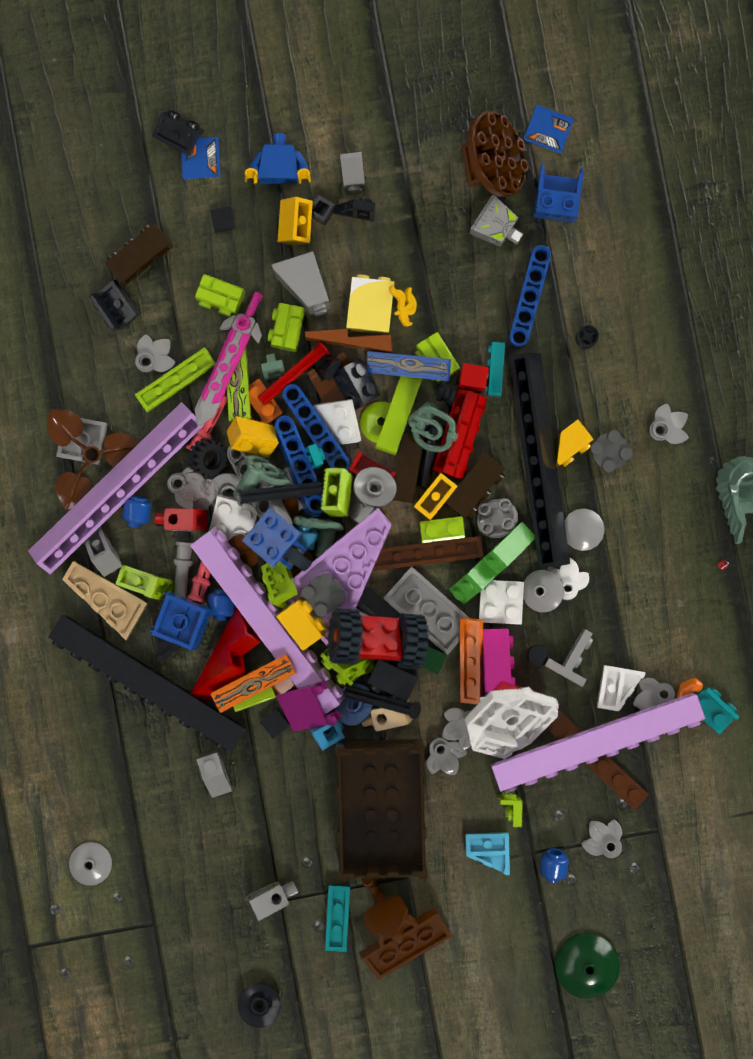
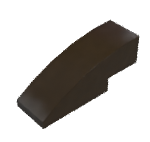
M403 433L395 478L396 494L393 498L394 501L413 503L422 447L416 443L411 434Z

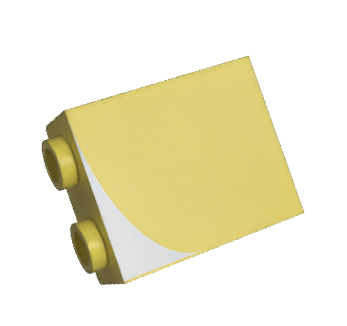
M361 274L357 275V277H352L346 327L348 331L389 335L393 300L389 287L394 285V281H390L391 279L388 277H378V280L369 279L368 275Z

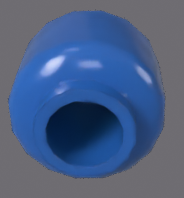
M131 496L130 499L125 501L122 518L128 522V526L141 528V524L149 522L152 505L147 502V498Z
M214 589V593L208 595L207 607L212 609L211 615H213V620L226 621V617H231L234 614L235 605L224 590Z
M548 849L541 857V875L552 883L563 880L567 876L569 858L560 849Z

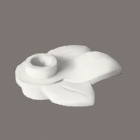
M570 558L569 565H562L560 569L548 567L547 569L561 579L563 587H571V592L564 590V600L575 598L578 591L584 589L589 582V573L579 572L578 565L572 558Z

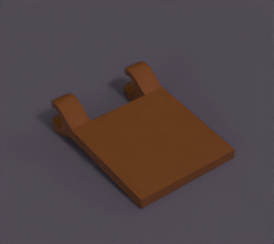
M344 352L337 355V359L342 363V367L350 364ZM314 369L307 372L323 403L345 400L333 377L330 381L327 379L321 381Z

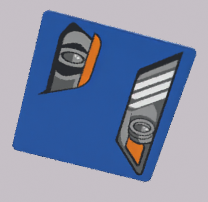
M536 105L524 140L562 153L574 119Z
M218 137L198 138L193 153L190 156L181 152L183 179L220 177Z

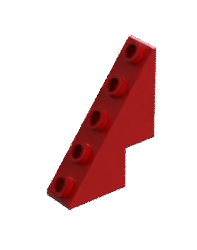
M237 607L191 692L192 696L206 702L212 698L211 693L234 682L246 673L243 655L261 642L259 636Z

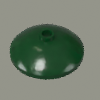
M581 933L572 936L562 944L556 955L555 971L560 984L567 992L579 998L592 999L604 995L614 986L619 975L620 963L617 952L609 941L597 934ZM593 967V971L587 973L586 968Z

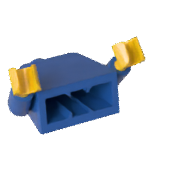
M283 133L273 134V144H265L263 150L258 151L249 168L245 171V182H247V179L253 178L254 184L257 183V178L260 184H301L302 179H308L309 183L311 182L307 162L299 151L294 150V145H286V135Z

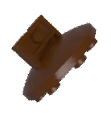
M486 111L475 116L468 129L467 143L462 144L468 186L474 187L483 184L488 191L499 197H508L516 194L523 186L526 171L529 168L524 153L525 143L519 138L505 115Z

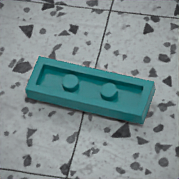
M329 884L325 951H347L350 885Z

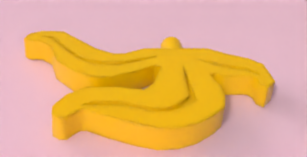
M391 285L389 292L398 301V311L394 314L399 316V320L404 327L411 326L412 322H409L408 315H413L417 308V302L411 293L412 287L406 288L404 293L401 290H396L394 285Z

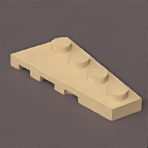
M76 561L72 562L62 579L92 609L99 613L125 640H128L148 605L146 601Z

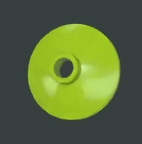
M382 401L372 403L361 415V430L364 436L374 443L378 442L383 426L378 425L377 420L379 418L386 419L390 403Z

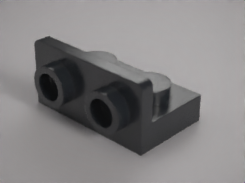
M169 110L160 114L152 137L190 156L193 153L199 135L203 134L204 129L200 128V124L193 120L187 121L181 118V114Z

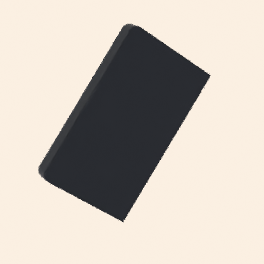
M369 587L362 593L357 604L369 616L397 618L400 614Z

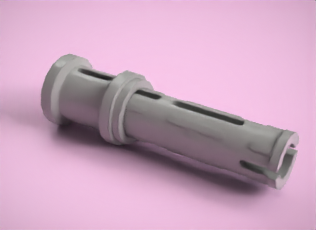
M176 541L177 555L176 559H174V565H176L174 594L186 598L189 566L193 564L191 560L192 548L190 545L193 543Z

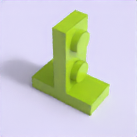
M122 565L115 585L144 594V596L164 601L167 595H164V591L173 593L175 581Z

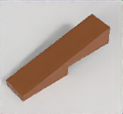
M348 329L305 332L306 341H320L324 344L392 353L391 334L348 337Z

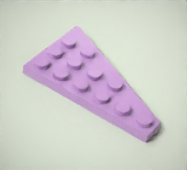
M379 508L374 510L315 559L307 571H301L293 580L298 594L288 599V601L293 603L302 596L303 588L313 578L328 573L339 581L346 597L345 601L338 608L355 610L392 526V523ZM332 612L320 617L326 624L327 632L320 638L326 646L328 644V628Z

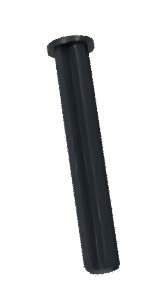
M311 482L242 491L237 489L236 496L238 505L242 506L244 503L320 495L323 492V485L321 482Z
M350 685L346 686L343 691L346 698L409 715L411 719H417L421 712V704L419 702L411 703Z

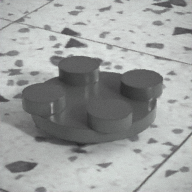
M612 430L599 436L590 447L594 462L608 473L622 467L633 455L626 440L617 430Z
M328 573L313 578L302 590V596L315 610L316 615L320 617L334 611L346 598L339 581Z

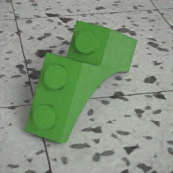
M523 522L517 525L513 531L506 535L485 557L449 589L454 597L464 605L483 590L535 539L532 531Z

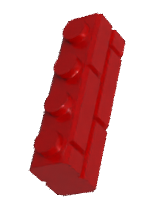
M457 389L449 416L455 422L458 438L448 450L438 452L432 471L462 480L463 475L467 471L469 455L473 451L475 435L480 428L481 416L486 409V397L469 390ZM448 422L440 446L446 443L447 431L449 429Z

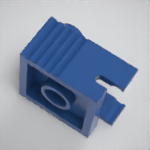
M542 163L537 182L533 218L575 223L579 212L584 168L580 169V174L575 179L545 175V163Z
M164 591V595H167L155 627L150 628L149 632H152L151 635L171 643L173 642L178 646L181 645V647L188 648L191 651L198 649L212 609L172 592Z

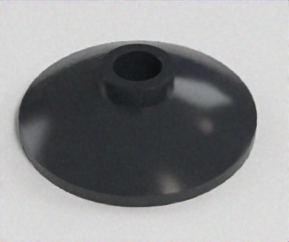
M253 984L247 987L239 997V1015L246 1024L252 1027H267L280 1014V997L272 987L266 984ZM258 1000L264 1002L262 1007L257 1006L256 1002Z

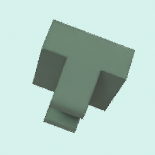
M274 353L266 355L267 363L261 364L265 381L280 378L285 374L282 360L276 361Z

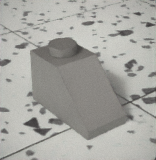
M362 152L340 154L344 191L358 193L361 189H365Z
M100 526L84 543L92 563L105 577L122 567L116 550Z
M220 750L196 759L202 779L212 798L233 791Z

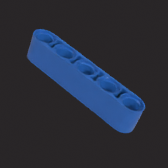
M544 245L536 246L529 259L508 337L509 345L514 349H522L530 337L551 258L549 248ZM543 253L546 260L538 261L535 258V254ZM537 273L540 276V281H532L530 274ZM526 293L533 294L535 301L527 302L524 295ZM519 314H527L529 316V322H521L519 320ZM521 334L524 337V342H515L513 335Z
M294 384L286 386L283 390L284 400L313 443L318 448H321L322 451L324 444L327 442L335 445L333 452L326 453L323 451L328 465L331 468H335V463L338 460H344L347 463L345 469L349 472V459L302 390ZM296 390L299 393L296 400H289L287 398L289 391ZM304 407L311 410L307 418L299 416V411ZM314 425H320L323 428L322 433L318 436L311 433V428Z
M289 416L279 417L274 425V429L279 442V449L293 484L318 482L293 419ZM279 425H287L289 431L284 432L280 430ZM286 444H294L297 450H288ZM301 463L304 466V470H297L294 464ZM323 493L299 497L307 516L315 518L323 512L321 509ZM310 502L318 503L320 509L313 510L310 507Z

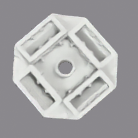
M501 681L486 697H480V703L464 719L472 750L506 759L512 755V752L528 746L558 717L559 705L556 698L540 694L531 690L530 687H520Z

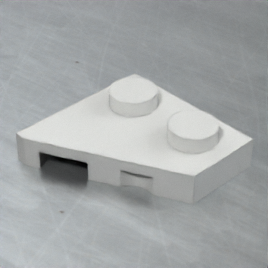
M352 399L320 403L313 406L339 445L361 441Z
M603 665L597 708L620 711L626 699L633 693L636 685L645 676V672Z

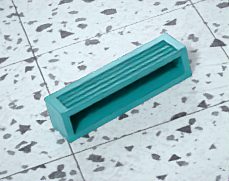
M492 342L488 346L490 359H487L489 372L485 393L490 397H501L505 343Z

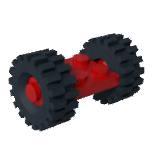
M336 608L332 612L327 639L328 656H330L329 660L331 663L355 665L358 658L393 660L397 668H422L427 656V639L429 638V633H427L428 625H426L427 620L424 615L402 613L397 618L364 616L359 614V610Z

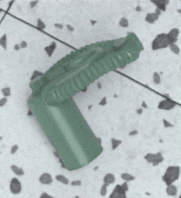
M432 402L423 404L408 419L416 443L425 450L444 452L458 438L455 430L456 425L452 417L450 418L448 414L446 415V413L438 410L437 406ZM435 416H440V418L442 417V419L449 423L446 443L442 446L426 444L419 436L420 434L430 440H437L442 436V426L439 422L433 420ZM429 424L434 425L438 430L437 435H431L428 431H424L425 426Z
M251 455L246 458L247 469L233 494L237 498V489H241V491L256 489L260 480L278 486L291 485V481L287 477L285 470L277 468L262 456ZM261 468H268L270 470L263 471Z
M302 515L295 516L293 519L295 524L302 527L318 528L319 535L314 556L317 557L334 544L336 532L344 529L343 525L331 519H326L325 521L307 518Z

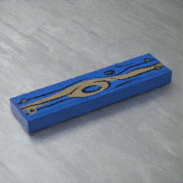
M368 351L366 368L368 373L442 381L450 380L451 359Z

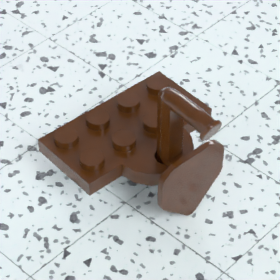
M362 878V884L368 887L377 903L366 911L364 922L368 931L376 935L378 941L367 946L359 953L362 960L378 980L452 937L450 930L435 908L424 912L415 919L411 915H407V907L400 896L393 895L386 899L374 878Z

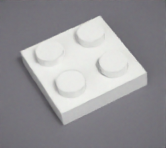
M219 494L209 531L217 527L218 530L224 532L227 541L235 535H247L254 527L257 519V513L252 503H244L242 506H239L237 499Z
M492 580L480 591L479 619H483V623L522 625L524 582Z

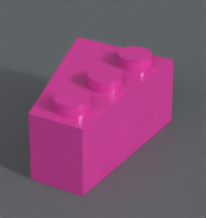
M483 629V697H486L501 681L515 685V677H511V669H514V656H510V649H513V636H509V629Z

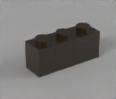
M155 223L146 225L140 231L141 234L135 239H129L124 244L123 249L110 254L107 258L108 261L105 262L124 287L173 248L171 242Z
M484 453L444 504L460 517L462 516L463 519L467 516L471 518L478 510L476 504L480 499L484 502L491 494L489 488L492 484L498 485L505 475L502 472L505 468L487 453Z

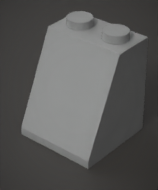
M313 251L272 264L276 278L310 315L315 314V316L327 313V309H330L329 299Z

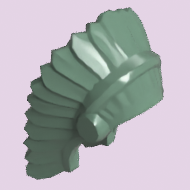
M739 456L724 463L723 468L718 470V477L716 478L718 485L715 489L720 493L718 498L722 501L725 517L728 518L727 525L730 526V533L734 535L735 544H740L743 540L746 526L745 514H753V457Z

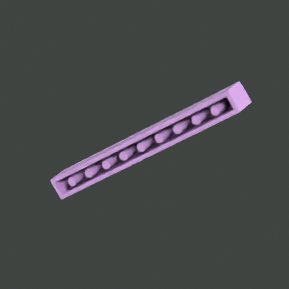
M181 402L28 550L36 564L49 574L53 573L126 500L188 442L204 424L198 426L196 416Z
M215 527L190 545L274 658L278 659L288 654L297 671L296 674L290 677L296 687L309 686L324 680L328 688L322 694L317 695L324 713L327 714L340 705L345 698L342 689L331 680L328 670L324 667L322 668L319 664L316 654L308 648L302 651L276 616L280 613L279 607L269 601L264 585L255 579L251 568L240 559L239 552L230 546L224 532Z
M690 693L490 764L500 792L504 790L505 793L516 790L520 784L525 783V786L538 782L537 778L543 776L546 778L558 775L557 771L566 769V771L578 768V764L585 761L586 764L594 763L599 760V756L606 754L607 757L618 754L619 749L627 747V750L638 747L639 742L645 740L647 742L660 739L659 735L664 733L668 735L678 733L681 727L688 726V728L698 726L701 724L700 721L705 719L697 694Z

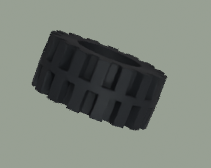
M203 438L201 441L197 440L195 442L196 445L190 447L192 451L188 452L190 458L187 461L191 464L189 468L193 470L192 472L209 479L218 476V473L223 474V468H227L226 462L229 461L228 457H226V447L220 442L208 438ZM209 450H212V462L205 467L203 463L204 456Z

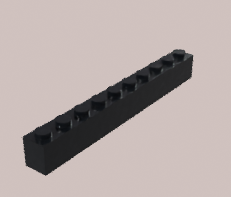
M527 352L510 356L539 569L569 565L570 558L541 353Z
M67 615L60 617L48 637L53 640L52 644L62 650L63 648L71 651L70 655L79 661L84 659L89 663L88 667L94 671L99 672L101 670L107 674L106 678L114 683L119 681L124 684V689L135 695L137 692L143 696L142 700L151 706L156 704L161 707L160 711L168 717H172V715L180 719L179 723L188 729L193 727L198 730L197 734L206 740L209 738L216 742L215 746L223 751L227 749L231 751L246 726L225 713H220L217 708L204 700L192 696L188 690Z

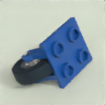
M271 507L242 540L273 568L280 561L289 569L296 565L305 572L312 564L303 555L307 549L297 541L302 534Z

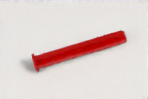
M318 341L317 346L258 396L261 404H268L324 354L329 355L330 353L327 348Z

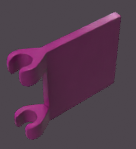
M324 680L309 686L288 690L282 695L276 694L293 732L324 725H336L338 723L337 720L342 718L339 711L325 715L317 695L322 694L328 688Z

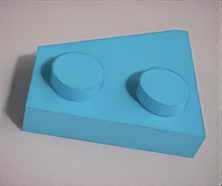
M508 832L465 833L467 857L501 871L505 875H510Z

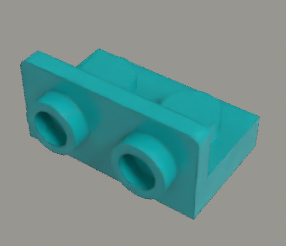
M703 686L702 690L697 693L705 716L703 721L720 735L734 719L737 720L739 718L735 713L737 709L729 702L725 704L720 699L722 695L715 688L711 687L709 689Z

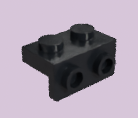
M112 280L101 291L89 296L93 307L100 312L105 324L112 331L124 329L140 315L117 280Z
M360 358L342 367L333 375V379L345 400H353L355 410L381 396Z

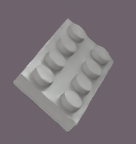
M412 566L383 598L400 614L424 615L427 620L426 625H428V639L446 655L459 643L460 619L469 617Z

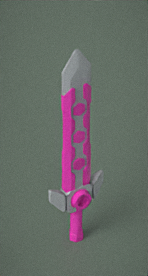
M258 292L253 293L245 314L240 313L237 316L229 317L223 321L220 327L221 330H230L194 409L198 426H201L215 416L250 336L252 335L257 343L260 342L262 334L258 323L252 318L263 297Z

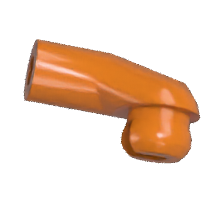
M691 678L682 682L679 685L676 698L695 691H701L703 688L702 682L697 678Z

